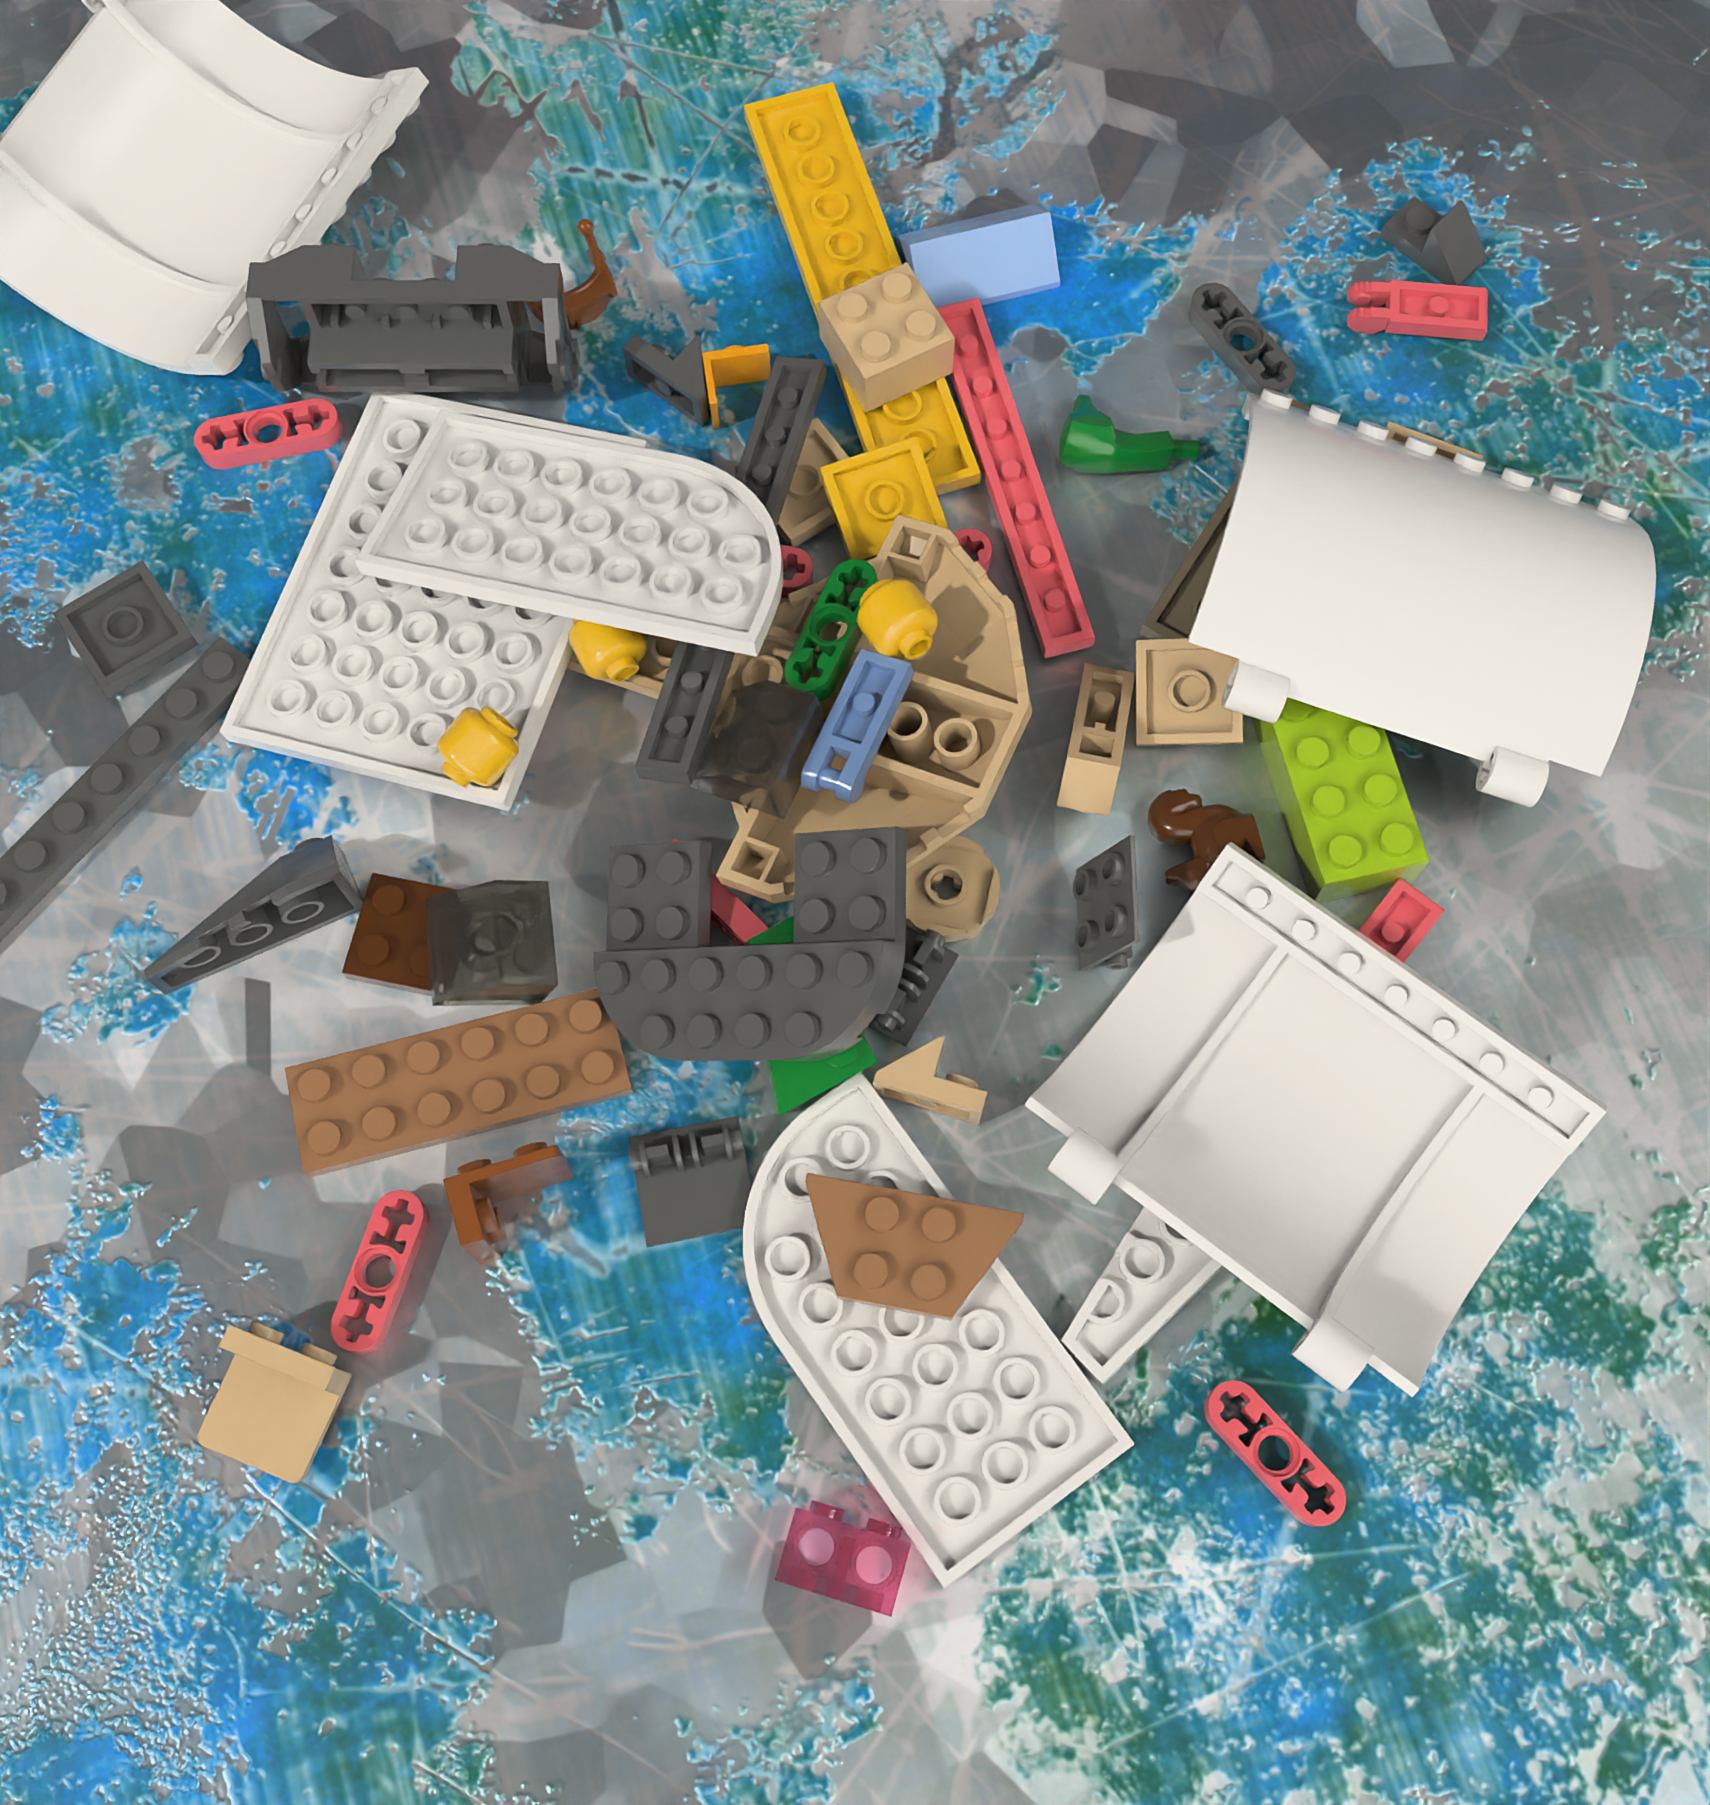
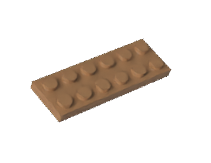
M598 988L285 1068L303 1173L309 1178L634 1094L620 1032L610 1019L602 1003Z

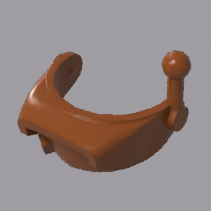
M582 219L578 223L577 228L586 240L589 248L587 255L595 269L591 276L580 286L564 292L565 311L570 330H574V328L581 329V325L596 320L607 308L610 298L618 295L613 276L593 234L594 224L589 219ZM524 301L534 316L543 322L542 301Z

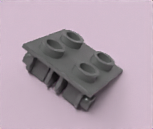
M1129 835L1076 869V876L1073 882V895L1077 900L1078 910L1075 947L1079 952L1080 971H1086L1106 960L1107 969H1125L1128 967L1127 959L1133 956L1132 945L1140 941L1135 836Z
M906 926L905 957L897 990L885 1014L877 1013L868 1025L870 1028L905 1047L959 954L943 946L945 938L941 934L927 929L924 935H921Z
M738 1116L628 1137L630 1149H628L632 1171L635 1173L647 1248L743 1229L751 1183Z

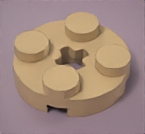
M956 835L906 870L907 927L921 935H924L927 929L934 930L945 938V942H954L961 939L969 940L980 933L982 927L994 915L1000 895L999 873L996 866L993 867L991 860L985 856V850L971 839ZM949 876L954 878L953 885L955 888L961 889L959 895H951L949 899H941L938 892L931 890L932 883L941 884L943 877Z

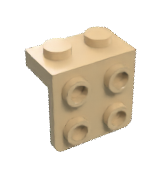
M252 1321L246 1332L228 1325L218 1347L235 1353L198 1431V1442L208 1449L292 1483L301 1482L307 1476L352 1375L333 1367L337 1355L306 1342L300 1353L281 1346L280 1344L285 1334Z

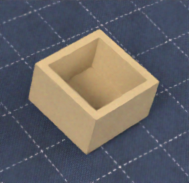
M904 263L818 302L820 339L865 413L953 373L955 337L908 263Z

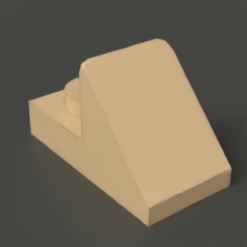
M945 1036L936 1038L876 1071L873 1088L880 1097L979 1125L988 1092L977 1089L978 1083L964 1076L948 1074L946 1079L936 1077L944 1049Z

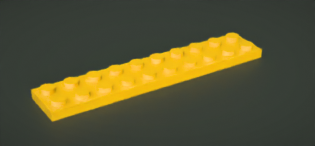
M833 82L744 105V116L818 324V302L902 265ZM830 355L864 453L916 436L937 495L980 484L981 472L945 377L865 413Z

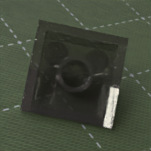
M767 679L731 690L706 740L692 786L688 785V787L785 819L800 788L803 767L826 721L816 695Z
M493 880L426 899L425 915L432 1006L534 1005L542 1003L558 986L548 881Z

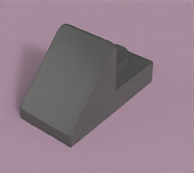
M1413 196L1384 224L1380 234L1383 240L1446 285L1461 286L1485 262L1487 257L1468 209L1462 200L1445 216H1441L1424 202Z
M635 334L622 347L628 376L698 425L704 427L709 421L700 336L697 335L673 360L669 352L661 345L656 343L650 345Z

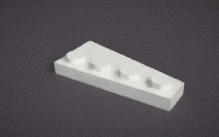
M1143 1207L1061 1339V1344L1102 1387L1224 1266L1146 1207Z

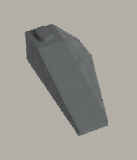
M332 835L325 838H311L299 843L293 852L279 857L144 969L147 980L166 995L360 911L364 900L344 852Z

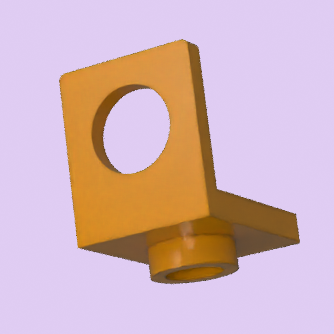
M768 344L745 347L733 345L723 350L702 352L713 430L720 429L715 388L768 380L771 373Z

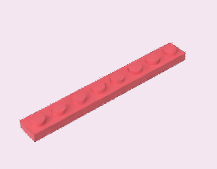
M975 298L937 307L936 309L955 337L953 373L949 375L1043 657L1045 659L1092 647L1095 635L980 300Z

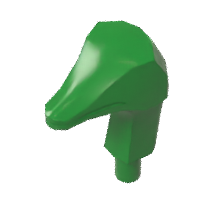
M1079 395L1075 400L1073 412L1068 416L1060 433L1059 463L1076 472L1094 474L1164 470L1168 468L1171 459L1197 460L1200 447L1197 440L1173 439L1169 431L1134 434L1115 429L1111 418L1098 411L1088 395Z

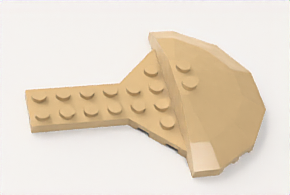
M897 515L877 556L866 561L875 569L879 581L883 579H904L915 584L934 608L938 617L936 632L932 636L933 642L931 647L922 656L913 660L902 659V661L911 663L914 675L865 776L864 788L856 803L851 804L836 798L835 792L827 789L815 792L801 786V774L860 649L878 652L865 635L862 634L834 692L826 700L816 704H806L797 700L793 696L784 677L785 664L828 579H823L788 594L790 600L778 605L774 619L757 657L735 652L707 737L711 753L740 827L716 873L721 884L772 903L794 900L796 833L897 826L907 830V870L985 816L1032 715V707L1014 603L1006 594L1003 596L989 580L987 572L959 545L958 538L950 529ZM859 580L856 586H846L849 597L856 587L865 588L863 580ZM848 602L846 607L851 610L850 604ZM840 621L830 622L821 629L819 637L825 641H835L845 634L847 625ZM642 633L647 643V650L643 658L637 663L639 666L637 673L619 683H612L610 679L600 680L658 699L678 640ZM814 650L817 659H819L820 654ZM573 651L567 669L587 675ZM816 666L811 675L802 674L800 677L803 683L806 684L811 677L820 678L821 675ZM835 755L831 768L842 771L847 759Z

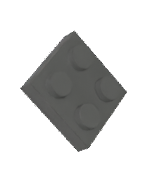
M143 560L52 613L98 686L108 698L199 645Z

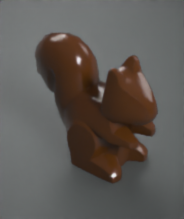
M1186 789L1162 792L1150 804L1148 825L1151 834L1160 842L1171 846L1190 844L1193 854L1192 859L1178 864L1165 872L1167 877L1165 880L1166 884L1180 886L1190 895H1193L1202 879L1230 842L1264 865L1263 861L1266 860L1255 817L1252 813L1243 814L1221 804L1203 806L1200 795L1190 794Z

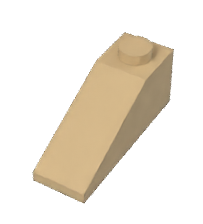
M1084 663L1056 806L1074 809L1083 813L1109 816L1121 768L1135 678L1134 672Z

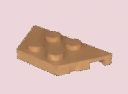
M807 1173L805 1183L836 1296L840 1300L951 1321L1023 1223L1024 1213Z

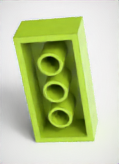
M1287 697L1282 712L1274 724L1251 717L1308 896L1321 904L1392 888L1400 878L1409 884L1413 883L1430 860L1385 729Z

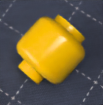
M883 579L869 587L861 597L857 623L862 633L879 654L899 660L904 658L913 660L922 656L931 647L933 642L932 636L936 632L938 617L934 608L915 584L904 579Z
M573 619L574 625L568 634L569 643L587 676L596 680L610 679L612 683H619L637 673L639 670L637 663L643 658L647 650V643L642 633Z
M484 705L481 710L472 707L463 709L437 743L439 753L446 760L441 766L442 771L453 781L465 788L471 782L486 787L492 786L519 753V745L514 738L519 731L506 718L487 705Z

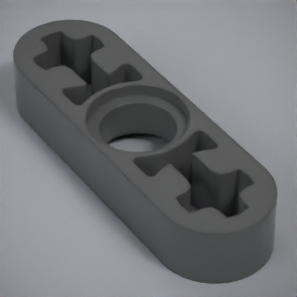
M1206 283L1198 287L1193 293L1188 312L1189 321L1250 393L1261 396L1263 389L1266 388L1288 395L1296 376V367L1290 357L1228 287L1219 283ZM1204 304H1206L1209 308L1212 309L1205 311L1203 309ZM1219 306L1221 308L1220 313L1213 308ZM1238 334L1245 335L1254 342L1255 347L1248 351H1240L1233 348L1228 339ZM1261 356H1264V357H1263V360H1262V363H1261V362L1259 361V358H1260ZM1264 372L1270 377L1278 374L1281 377L1279 383L1274 378L1263 379Z

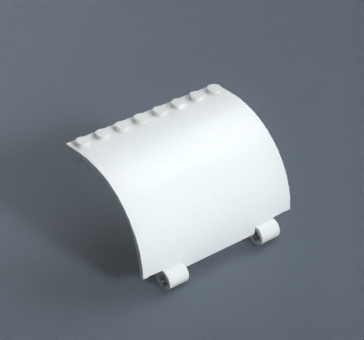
M81 0L94 15L0 136V280L70 327L129 357L159 368L184 374L226 375L240 365L244 358L242 351L252 338L246 304L250 262H267L302 245H322L321 237L331 224L337 222L344 215L347 209L345 203L356 188L362 186L369 179L372 173L370 167L380 153L387 150L395 141V131L404 118L410 116L420 105L421 100L419 96L428 85L429 80L418 67L389 71L384 79L363 78L327 68L267 37L219 0Z
M1264 388L1261 396L1248 392L1241 411L1244 419L1249 420L1248 438L1242 468L1215 563L1188 636L1189 643L1238 658L1226 682L1221 707L1274 724L1282 712L1287 697L1473 757L1482 760L1476 778V789L1478 791L1529 808L1537 803L1543 793L1549 774V760L1601 777L1624 723L1635 691L1648 643L1655 601L1656 564L1653 545L1643 527L1628 517L1631 509L1605 499H1601L1599 506L1582 502L1580 500L1583 493L1553 483L1550 491L1532 485L1534 481L1533 476L1515 469L1505 467L1502 475L1485 470L1486 461L1466 453L1457 452L1454 459L1436 454L1435 452L1438 447L1436 444L1414 436H1408L1406 443L1387 438L1389 429L1372 422L1360 420L1358 427L1339 422L1341 416L1339 412L1320 405L1312 404L1308 412L1290 406L1292 397L1271 389Z
M1232 842L1223 849L1179 915L1108 1009L1064 1062L1025 1103L1027 1108L1069 1138L1047 1168L1055 1176L1094 1205L1097 1204L1111 1184L1114 1183L1306 1328V1331L1295 1345L1291 1355L1343 1393L1349 1388L1368 1363L1411 1397L1420 1389L1428 1365L1452 1319L1501 1243L1567 1156L1574 1152L1607 1112V1105Z

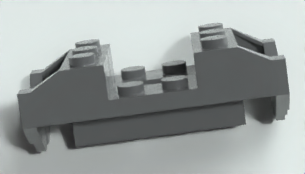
M338 243L302 245L267 262H250L246 304L251 335L260 353L262 376L265 380H270L275 392H286L301 385H317L320 392H520V386H553L554 392H566L578 386L580 350L577 338L571 337L567 320L560 263H543L509 245H494L490 243L457 246L455 280H441L437 278H426L423 280L374 278L368 280L355 245H342ZM276 301L300 302L311 327L310 336L300 338L289 337L277 311ZM524 301H542L544 333L531 330Z

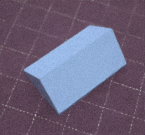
M1034 204L896 235V244L903 264L908 263L936 308L979 298L981 305H986L1060 286L1051 213Z

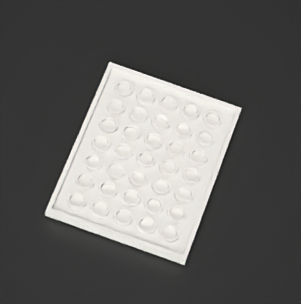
M372 392L219 732L231 742L510 812L573 653L568 637L569 631L574 625L573 618L363 575L360 573L355 559L440 410L647 449L651 448L647 440L410 392ZM484 705H487L506 718L519 731L514 737L519 745V753L492 786L486 787L471 782L465 788L453 781L442 771L441 766L446 760L439 753L437 743L463 709L472 707L481 710Z

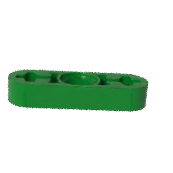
M850 559L844 561L832 571L785 664L784 677L793 696L800 702L816 704L832 695L863 634L857 623L860 599L869 587L879 581L873 566L864 560ZM859 580H863L865 588L856 587L849 597L846 586H856ZM848 602L850 604L851 610L846 607ZM840 621L847 625L845 634L835 641H825L819 637L821 629L830 622ZM814 650L820 654L819 659H817ZM817 666L821 675L820 678L811 677L804 684L800 676L802 674L811 675Z

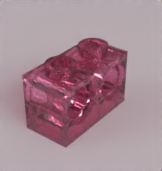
M811 1500L809 1511L795 1508L775 1581L891 1617L911 1543L900 1540L903 1528L872 1518H868L865 1529L843 1522L845 1510ZM814 1529L826 1531L834 1542V1551L831 1558L826 1563L818 1566L806 1563L801 1557L799 1549L802 1537ZM879 1547L886 1551L891 1559V1572L881 1583H867L857 1573V1558L866 1548Z

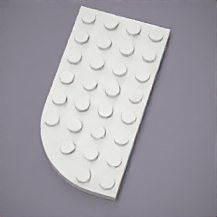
M444 410L439 411L355 559L360 573L367 576L755 657L758 656L774 619L783 587V561L779 537L773 520L757 496L729 473L698 459L674 453Z
M859 1072L798 1115L781 1133L763 1160L751 1187L745 1210L743 1258L746 1278L753 1302L772 1340L942 1587L946 1588L1132 1447L1134 1442L998 1257L951 1321L837 1299L805 1183L807 1173L955 1200L862 1072Z

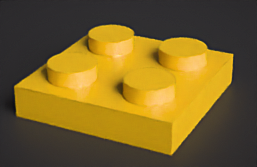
M916 436L822 466L819 469V474L849 560L861 559L868 561L875 558L897 515L949 529Z

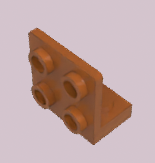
M546 1142L530 1143L513 1151V1158L494 1164L491 1163L490 1159L472 1161L458 1167V1175L443 1179L460 1247L480 1265L502 1259L498 1242L507 1240L501 1213L498 1207H492L493 1203L574 1178L572 1168L558 1145L548 1147Z

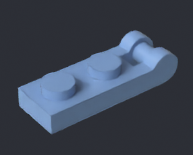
M863 648L860 649L803 767L801 774V786L815 792L827 789L835 792L836 798L851 804L858 801L864 788L865 776L914 675L911 663ZM835 755L847 759L842 771L831 768Z

